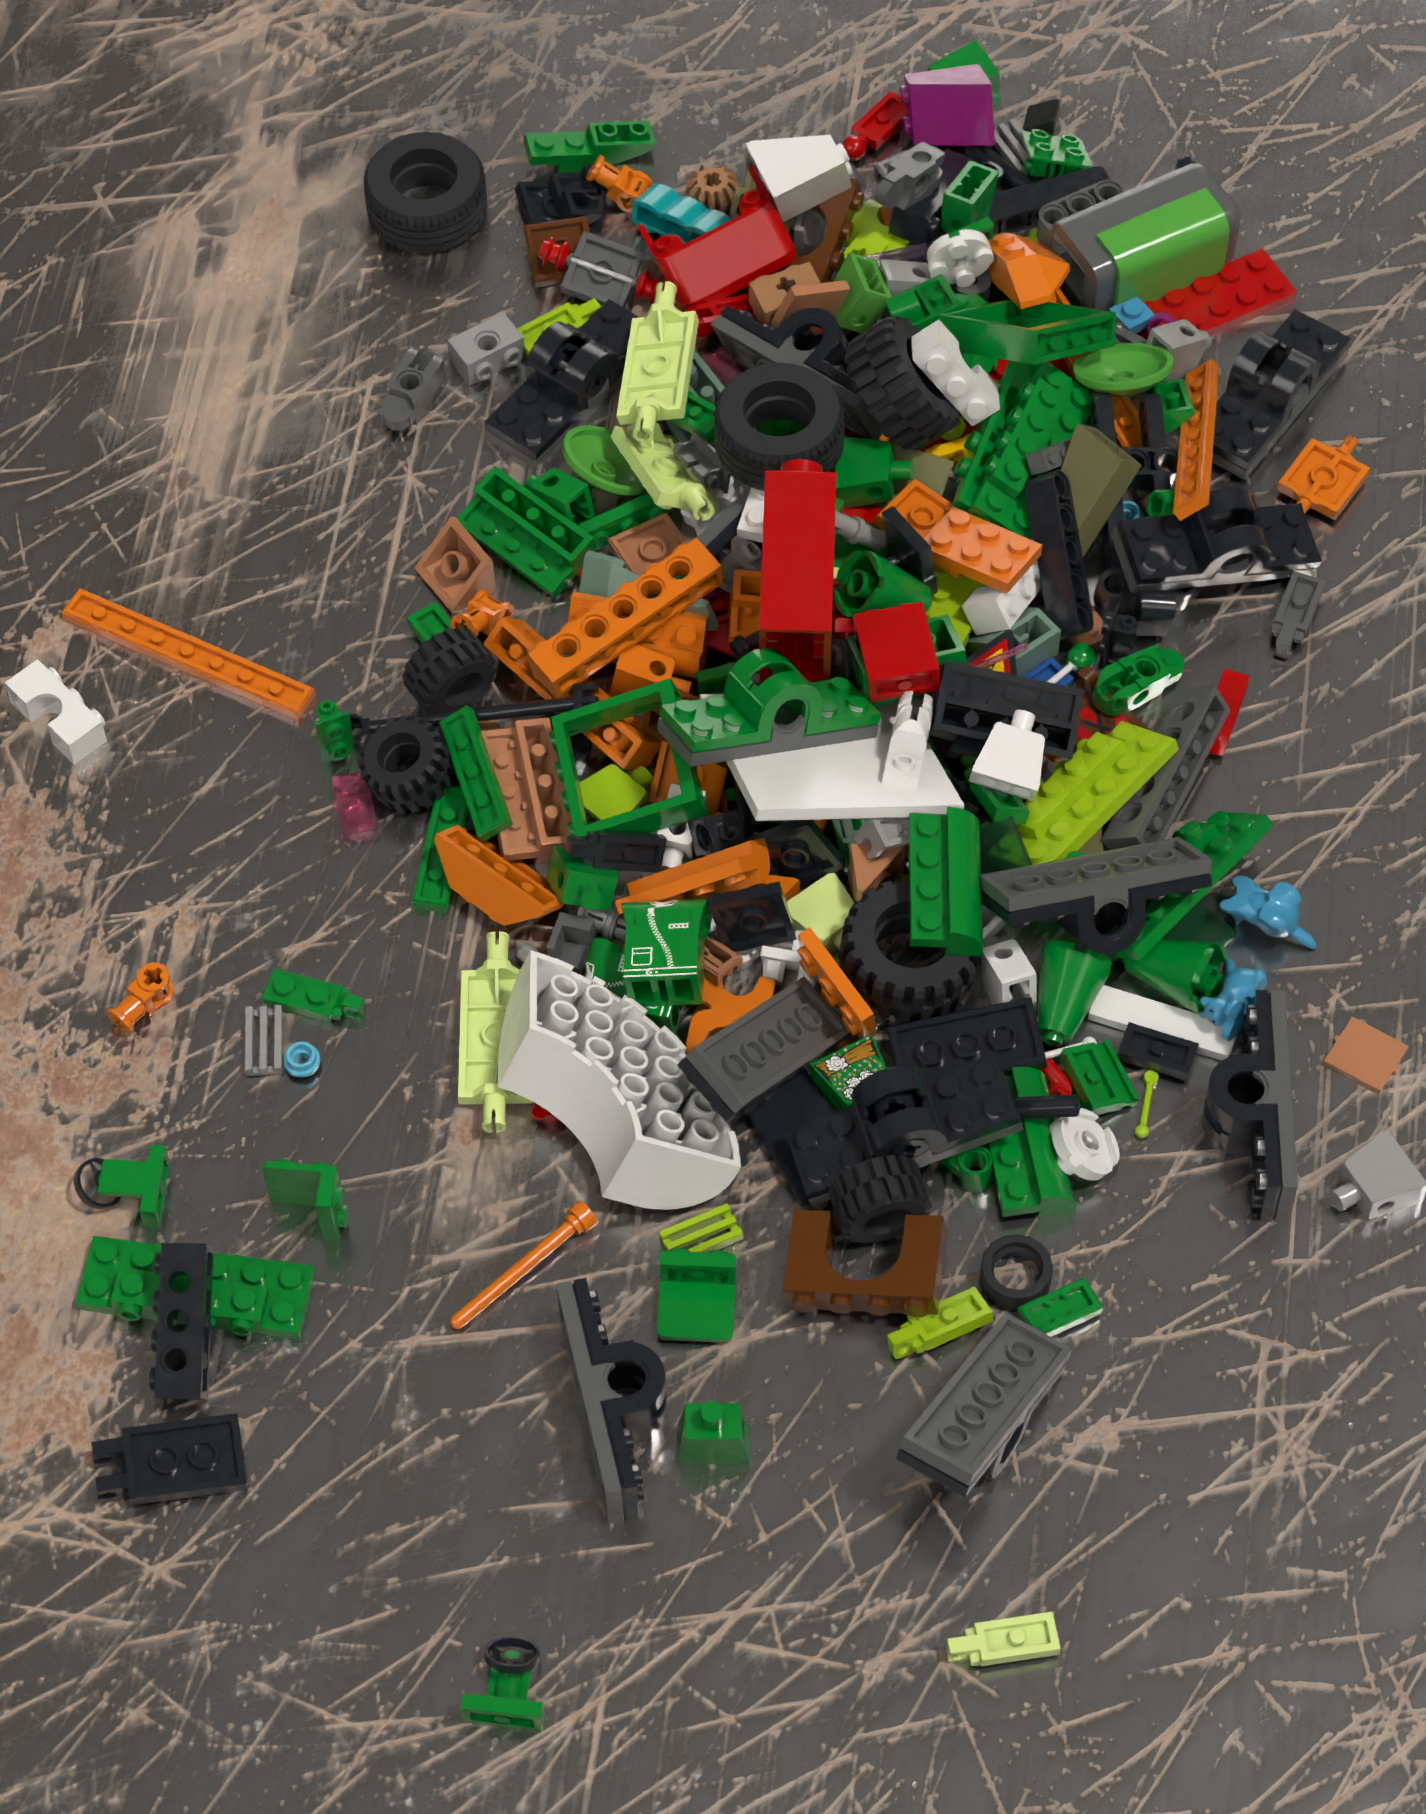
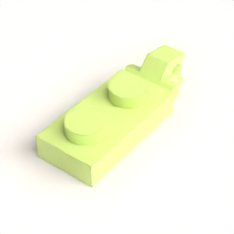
M1053 1611L974 1623V1627L964 1630L965 1636L948 1638L946 1643L949 1662L970 1660L971 1666H987L1059 1655L1061 1650Z

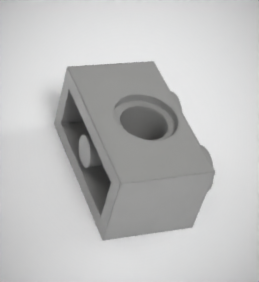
M504 312L447 340L449 361L469 386L479 381L487 380L493 374L507 367L515 366L526 358L524 337Z

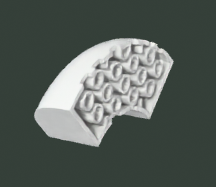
M530 950L513 986L502 1025L498 1052V1088L511 1091L538 1104L553 1114L573 1132L587 1150L595 1165L603 1198L648 1209L669 1210L703 1203L726 1189L741 1169L735 1131H730L728 1123L712 1109L706 1098L687 1080L685 1074L677 1066L686 1057L684 1052L687 1047L665 1025L660 1029L653 1021L645 1015L648 1010L635 1000L628 998L626 994L623 998H620L605 988V981L596 976L591 981L573 972V965Z

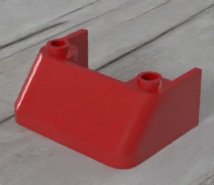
M754 167L749 168L748 171L756 188L747 191L740 199L739 209L742 214L684 244L679 236L673 234L663 235L657 240L652 241L645 225L641 224L638 226L665 281L676 285L677 293L675 300L682 312L691 305L695 306L696 304L706 303V301L725 298L748 286L749 282L754 281L756 278L769 275L789 265L797 255L795 245Z

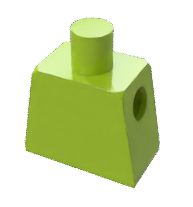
M610 764L580 782L586 818L594 823L649 805L648 792L645 788L653 782L651 773L640 765L627 775L618 766Z

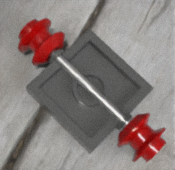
M585 231L582 233L575 253H570L569 241H565L562 246L555 243V236H552L550 241H543L538 258L543 260L542 267H545L550 262L555 264L556 272H558L566 264L568 266L560 292L584 301L595 298L601 306L610 299L624 308L632 289L634 290L636 301H639L644 296L649 298L650 306L654 304L656 285L662 282L663 275H660L655 280L650 278L649 270H646L640 274L639 278L637 277L644 258L643 252Z

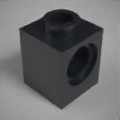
M738 809L718 812L687 821L696 856L713 854L746 842Z

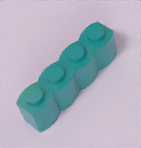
M653 184L633 201L631 220L635 225L644 224L648 232L658 233L660 236L677 235L684 244L732 220L725 213L715 209H707L698 200L687 196H680L675 190L663 184Z

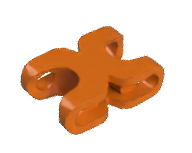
M704 976L703 1004L699 1005L700 1011L694 1014L691 1019L686 1041V1055L694 1047L776 995V979L761 976L758 978L753 991L746 995H733L724 989L723 982L716 985Z

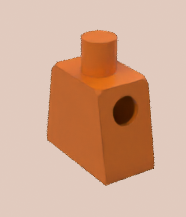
M635 644L619 655L609 696L614 697L669 678L672 679L678 689L689 693L692 682L672 677L676 662L673 658Z

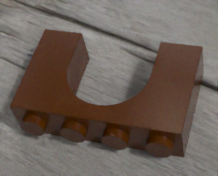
M850 178L851 188L809 209L818 213L827 223L826 233L821 244L811 253L795 258L789 265L769 275L784 271L792 265L810 262L821 283L831 282L830 279L833 271H838L842 263L843 252L840 251L844 241L848 242L851 238L854 223L851 221L855 211L859 212L863 205L864 193L861 191L859 180Z
M794 1209L782 1288L788 1308H793L800 1312L824 1309L839 1314H847L851 1311H865L877 1316H884L889 1313H906L911 1317L917 1318L925 1317L926 1315H938L948 1237L943 1216L906 1214L901 1252L893 1267L874 1279L853 1280L840 1275L832 1267L836 1226L831 1211Z

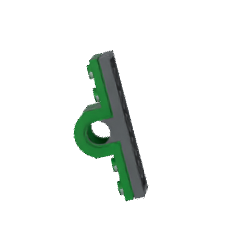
M760 648L749 652L733 666L728 673L724 696L712 695L704 699L679 700L676 703L661 705L659 713L661 717L658 719L657 730L686 763L692 767L876 738L881 713L847 678L834 677L831 680L809 682L780 651L773 648ZM762 668L772 669L773 676L766 679L759 687L754 684L751 689L749 688L753 683L750 677Z

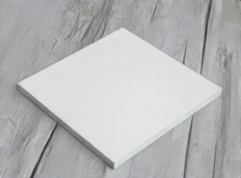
M700 694L699 699L708 698L712 695L724 696V694ZM899 701L884 707H875L881 713L876 738L726 761L756 821L907 818L909 813L946 814L947 806L964 809V803L928 741L917 790L882 783Z

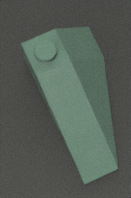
M588 550L584 556L579 592L609 598L616 593L622 584L632 582L641 575L626 569V562L619 558ZM651 594L646 598H656L659 595ZM703 598L684 610L686 612L708 615L707 631H716L719 627L710 602Z

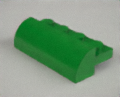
M494 466L473 489L474 499L456 518L474 540L555 599L574 577L579 579V572L583 569L585 554L588 550L596 551L595 539L505 472Z
M948 806L946 814L909 813L910 946L945 947V955L982 956V890L979 875H981L980 823L978 818L967 810Z
M1012 1067L1011 1075L1004 1076L1012 1097L1049 1096L1050 1092L1046 1076L1036 1068ZM1056 1118L1020 1119L1024 1130L987 1143L988 1151L992 1156V1171L1003 1217L1034 1212L1038 1213L1039 1218L1076 1213L1069 1175L1063 1172L1058 1165L1059 1156L1055 1150L1050 1132V1125L1056 1121Z

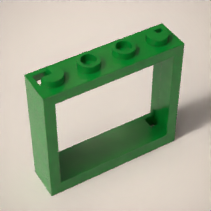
M1009 299L939 314V320L959 341L960 352L1035 365L1115 346L1116 312L1047 302L1023 309L1017 306V314H1015L1016 304Z
M671 678L551 717L554 731L549 732V737L554 751H558L559 761L555 762V767L560 781L565 784L566 791L561 792V797L566 811L571 814L572 821L567 823L570 836L586 837L587 831L596 830L652 833L707 815L697 766L690 767L671 746L681 795L591 824L587 823L570 736L659 708L664 704L676 703L682 700L681 694Z

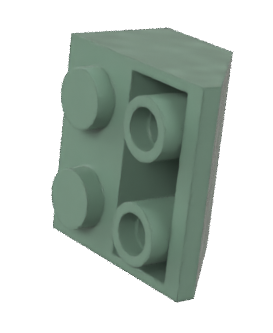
M1027 607L1014 625L1008 629L1014 634L1018 676H1024L1048 658H1053L1059 653L1061 630L1039 608ZM1006 630L981 635L973 633L969 636L965 649L972 655Z

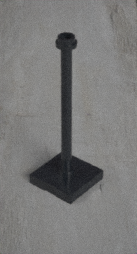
M894 506L883 511L882 518L889 557L885 559L926 584L931 590V596L938 593L931 546ZM840 584L833 588V604L835 603L834 590L839 591ZM759 630L746 638L739 634L729 643L732 653L738 660L759 646Z
M728 770V776L735 780L731 770ZM735 780L736 806L746 840V838L753 836L752 815ZM780 882L759 886L754 885L745 889L708 896L709 908L722 944L734 952L762 945H773L797 940L796 928Z
M790 820L746 838V842L765 838L770 857L769 875L796 878L800 881V885L820 876L823 877L828 873L844 869L845 857L813 820Z

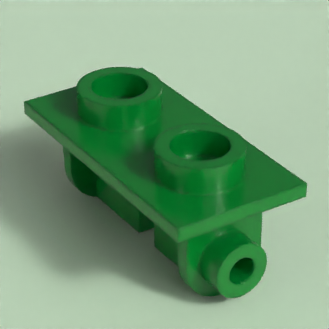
M330 700L322 701L317 707L320 721L315 722L321 761L324 764L330 761L342 760L348 755L355 753L349 712L340 713L334 702Z

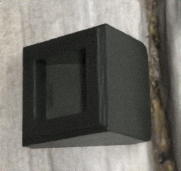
M1060 99L1029 105L1023 130L1031 132L1037 129L1054 136L1060 111Z

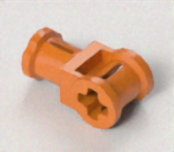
M599 155L589 170L586 179L588 181L594 180L609 189L606 197L615 201L623 211L632 213L633 201L653 185L651 178L647 174L633 170L625 164L619 170L604 161L605 158Z
M481 589L468 602L466 613L457 614L452 617L450 628H468L476 637L480 631L489 636L501 616L512 618L514 605L509 602L503 603L492 597L490 591Z
M157 962L145 964L138 971L137 978L127 987L128 995L116 1008H110L106 1014L117 1028L126 1034H131L134 1031L133 1026L145 1014L151 1017L160 1007L166 1006L174 998V988L170 982L168 969L163 964Z

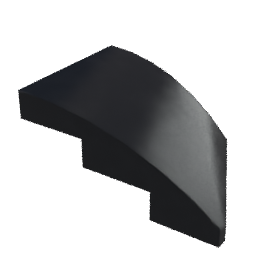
M584 164L580 173H551L548 181H518L514 190L526 225L587 216L588 225L598 220L602 215L607 188L594 180L588 181L586 179L593 164Z

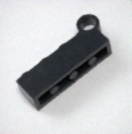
M946 149L944 151V162L939 166L942 170L940 185L933 190L931 195L905 210H901L896 206L893 207L888 233L920 246H924L932 236L936 237L941 229L943 193L970 160L974 161V159ZM989 161L976 162L999 171L995 193L1000 190L1003 175L1002 168Z

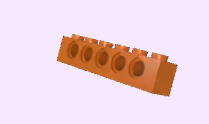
M694 538L689 543L679 545L670 556L660 563L651 564L644 574L637 579L622 584L616 593L608 599L592 605L582 617L576 621L572 620L566 623L556 635L548 640H542L537 643L532 651L528 653L531 671L555 699L559 698L572 689L573 685L579 684L723 584L722 565L697 538ZM678 575H686V577L682 579L674 578ZM651 594L659 595L656 598H646ZM624 613L631 614L626 618L618 617L619 615ZM594 633H602L599 637H590ZM567 652L575 653L570 657H562Z
M501 616L483 645L545 700L555 699L531 671L528 653L532 651L533 647L545 639L524 620ZM586 678L579 684L594 682L590 678ZM600 687L598 694L587 695L598 696L599 701L611 698ZM573 688L559 698L573 697ZM633 716L582 732L624 770H635L640 765L647 768L659 751L662 743L655 736L643 732L642 724Z

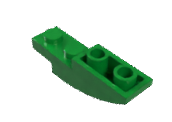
M649 121L588 122L586 131L525 133L523 141L530 165H556L558 173L580 172L584 164H594L599 155L605 158L604 161L614 165L642 155L656 147V141Z

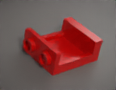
M923 602L904 603L895 607L867 610L863 613L853 614L855 638L859 643L871 702L898 698L906 691H913L914 695L938 690L940 685V668Z

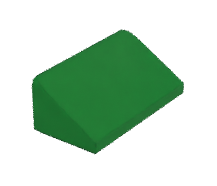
M1184 379L1163 381L1151 388V394H1159L1161 396L1165 435L1195 415V409Z

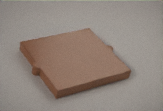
M1352 1016L1340 1036L1336 1035L1334 1037V1045L1324 1059L1323 1065L1380 1094L1390 1077L1398 1073V1065L1409 1046Z

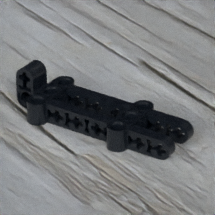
M1092 394L1089 409L1091 427L1100 430L1117 445L1112 397L1110 394ZM1142 394L1140 397L1139 421L1142 447H1120L1142 465L1126 490H1147V497L1154 490L1171 489L1176 482L1178 451L1168 448L1166 445L1162 400L1159 394ZM1160 466L1166 467V468H1168L1170 471H1165V470L1161 469ZM1121 497L1101 528L1105 572L1102 573L1095 587L1093 601L1099 609L1107 612H1114L1116 604L1120 603L1119 612H1126L1127 615L1133 616L1137 620L1139 625L1137 637H1165L1175 618V612L1182 611L1188 606L1197 587L1181 588L1184 593H1178L1174 589L1130 592L1111 537V533L1117 527L1119 521L1124 520L1123 500ZM1106 587L1114 589L1117 593L1107 591Z

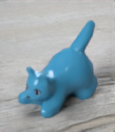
M1237 876L1233 879V885L1237 889L1236 894L1221 901L1219 906L1222 912L1231 914L1236 919V925L1247 920L1258 926L1268 936L1277 938L1288 935L1310 949L1317 947V943L1311 934L1298 925L1301 895L1293 885L1287 882H1278L1273 890L1269 892L1263 890L1247 876Z
M1228 956L1227 964L1224 963L1225 981L1221 994L1217 997H1201L1200 1002L1205 1008L1204 1011L1199 1013L1202 1018L1208 1019L1214 1026H1223L1222 1037L1226 1041L1234 1039L1240 1031L1245 1019L1244 1016H1246L1247 1004H1253L1255 990H1263L1267 986V976L1262 969H1250L1247 967L1236 969L1235 962Z

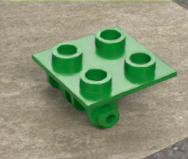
M1037 129L1031 132L1021 131L1020 133L1030 158L1024 159L1023 171L1028 172L1030 176L1045 177L1046 173L1047 178H1052L1056 164L1055 177L1092 167L1082 140L1074 135L1063 134L1059 137L1049 135L1047 132Z

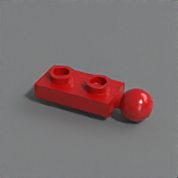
M890 91L851 127V136L842 142L850 161L860 160L866 153V145L876 151L902 127V116H907L906 105H902L899 95Z

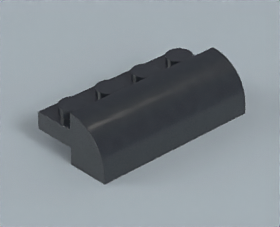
M945 660L938 693L934 700L935 705L931 729L987 741L996 722L1011 725L1015 710H1025L1035 715L1031 732L1045 737L1043 753L1072 759L1079 728L1078 718L1084 690Z

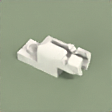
M906 691L899 700L882 783L917 790L935 704L932 697L925 694L923 705L919 708L917 721L912 720L910 716L913 706L911 705L913 691Z

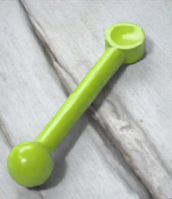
M1149 1070L1144 1074L1143 1080L1146 1088L1139 1125L1134 1130L1138 1138H1145L1149 1134L1147 1120L1153 1086L1158 1083L1159 1079L1158 1073L1153 1070Z

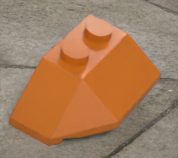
M1001 233L995 235L994 239L988 240L994 255V261L987 269L991 282L1020 309L1047 303L1054 299L1055 291L1062 285L1070 271L1069 264L1047 244L1016 234Z
M459 825L436 833L434 841L449 887L460 894L463 900L474 904L488 914L489 918L494 922L506 926L545 916L564 906V903L559 901L546 878L520 860L506 861L503 859L498 845L489 840L482 841L477 835L467 833V830Z

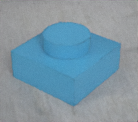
M1138 296L1109 308L1110 312H1116V323H1124L1125 328L1135 334L1147 328L1149 321L1155 315Z

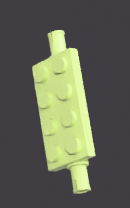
M665 281L664 291H662L663 282L656 285L654 304L651 305L645 317L632 318L616 416L620 425L635 423L633 437L640 442H645L646 432H648L647 441L654 439L656 421L684 418L699 319L696 311L681 312L675 308L674 301L677 287L669 281Z
M657 421L654 439L647 441L648 432H646L645 442L637 441L633 437L635 423L627 428L621 426L614 427L611 439L657 506L668 510L673 507L685 509L693 513L695 519H701L702 521H706L713 514H716L720 501L710 488H706L691 472L692 467L687 468L675 458L673 448L678 442L674 436L663 434Z
M496 931L487 934V960L484 961L481 967L477 970H461L459 1105L483 1104L482 1129L489 1133H493L494 1119L496 1133L503 1132L506 1129V1104L533 1103L523 1096L498 1088V1052L501 1030L509 998L520 969L512 966L508 960L510 936L506 932L499 931V944H497Z

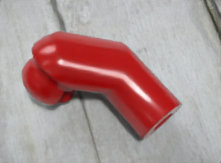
M1048 1058L1046 1060L1047 1067L1038 1070L1045 1074L1049 1083V1096L1072 1095L1073 1085L1069 1077L1051 1058Z

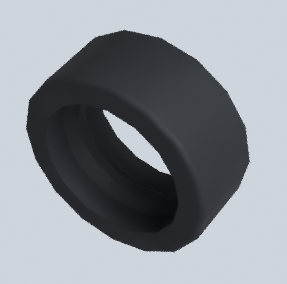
M1019 1234L1002 1236L992 1242L983 1253L980 1269V1282L983 1292L991 1302L999 1307L1017 1311L1019 1306L1048 1294L1053 1272L1051 1256L1043 1244L1032 1237ZM1004 1257H1025L1037 1266L1039 1272L1038 1280L1029 1288L1019 1290L1007 1288L996 1280L994 1275L995 1264Z

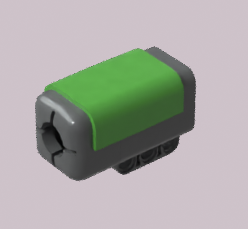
M1189 164L1128 191H1125L1122 185L1114 180H1103L1048 203L1039 210L1037 239L1040 243L1047 244L1069 264L1070 271L1060 286L1069 302L1073 306L1109 311V308L1137 296L1143 302L1147 300L1153 302L1165 297L1168 291L1175 288L1183 289L1192 285L1194 280L1199 277H1209L1220 272L1225 264L1232 261L1235 255L1241 214L1238 206L1206 167L1201 164Z

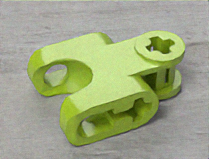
M869 199L852 218L851 222L854 223L851 238L848 242L844 241L843 247L846 248L844 260L850 252L876 260L878 266L880 260L883 259L909 261L920 248V245L889 234V226L882 224V205L873 199Z

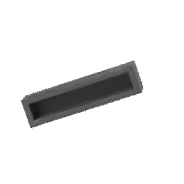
M1072 437L1026 454L1031 475L1049 471L1063 465Z

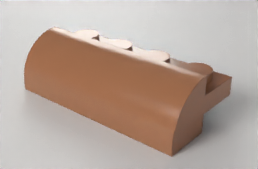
M550 718L517 720L513 728L481 731L513 822L512 826L497 834L501 857L506 861L534 858L535 864L550 862L554 846L565 847L566 836H570L567 823L571 822L570 812L566 811L561 797V792L565 791L563 782L558 777L555 762L559 760L549 737V732L552 731Z

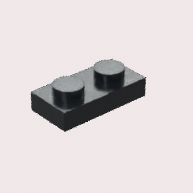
M1128 1022L1117 1056L1121 1061L1187 1081L1199 1043Z

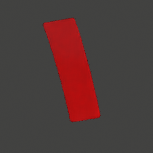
M1229 669L1223 670L1217 689L1231 710L1209 753L1220 756L1224 754L1248 686L1250 676Z

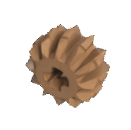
M713 163L712 167L707 168L701 164L699 171H691L686 184L687 197L701 202L707 209H715L726 213L727 209L731 210L736 187L740 186H738L736 173L729 172L727 165L717 168L715 163Z

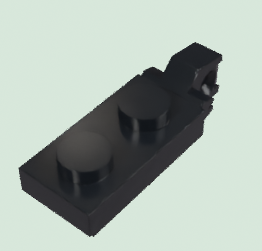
M605 830L587 831L586 837L566 836L564 851H567L570 857H581L583 864L592 865L594 869L658 873L661 872L667 838L663 834Z

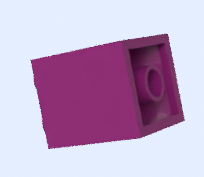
M979 64L904 74V85L900 86V98L902 105H906L907 116H902V127L904 135H908L914 145L921 142H927L931 145L954 146L995 145L992 85Z

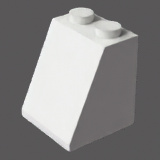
M831 135L754 140L746 143L753 167L768 191L783 222L852 187L849 175L853 174V170L848 162L850 161L842 143L835 144Z

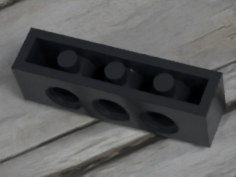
M161 1243V1252H156L154 1270L156 1275H160L159 1290H155L153 1294V1312L158 1313L157 1329H153L151 1334L152 1352H156V1367H152L150 1370L149 1386L151 1391H155L154 1398L208 1400L214 1246L205 1243ZM186 1272L191 1280L190 1287L184 1293H178L175 1290L174 1281L179 1274ZM185 1311L189 1317V1324L185 1330L177 1332L172 1324L173 1318L178 1312ZM182 1349L187 1355V1364L183 1369L176 1371L171 1365V1357L174 1352Z

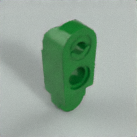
M1158 644L1118 659L1117 662L1107 665L1101 671L1091 693L1093 704L1098 710L1107 715L1120 716L1161 695L1165 687L1177 682L1183 673L1182 670L1185 665L1183 657L1172 649H1163L1162 647L1157 649ZM1106 694H1112L1113 696L1107 699Z

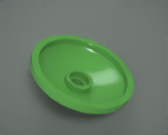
M1119 343L1112 347L1082 354L1073 364V373L1075 379L1088 389L1119 398H1129L1163 382L1174 369V358L1169 351L1159 346L1145 343Z
M582 425L574 427L566 433L562 442L564 458L571 470L589 486L598 491L617 496H635L647 492L611 439L613 430L595 425Z

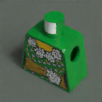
M870 1034L811 1063L810 1077L823 1098L838 1112L854 1106L850 1094H852L853 1089L860 1081L875 1072L886 1069L875 1039Z

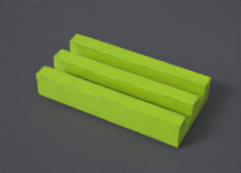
M728 1203L659 1231V1238L666 1251H670L671 1249L682 1248L694 1242L698 1243L707 1239L708 1236L729 1228L730 1232L687 1249L690 1252L707 1253L708 1251L719 1250L743 1240V1232L738 1227L737 1220L731 1214V1209Z

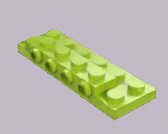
M1121 721L1108 735L1096 732L1090 739H1082L1076 747L1073 758L1067 761H1059L1054 768V774L1045 783L1040 782L1035 800H1027L1024 803L1030 811L1026 824L1011 823L1009 825L1011 830L988 852L992 863L1007 869H1014L1066 859L1070 852L1078 851L1179 750L1176 739Z

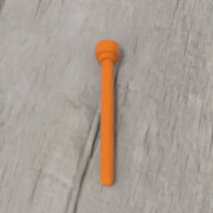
M580 1200L567 1210L568 1215L564 1217L565 1222L455 1313L450 1319V1325L454 1329L464 1327L574 1233L579 1235L581 1232L587 1233L598 1224V1220L590 1208Z

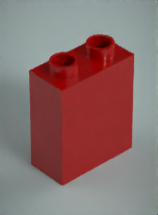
M796 459L784 462L780 466V471L765 470L759 649L773 648L780 651L809 682L830 680L837 472H822L823 469L819 463L811 460ZM760 669V683L773 676L772 669Z

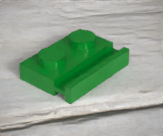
M1109 1039L1103 1040L1100 1044L1092 1042L1062 1049L1059 1059L1085 1109L1100 1115L1121 1110L1123 1106L1129 1105L1130 1108L1136 1106L1140 1098Z

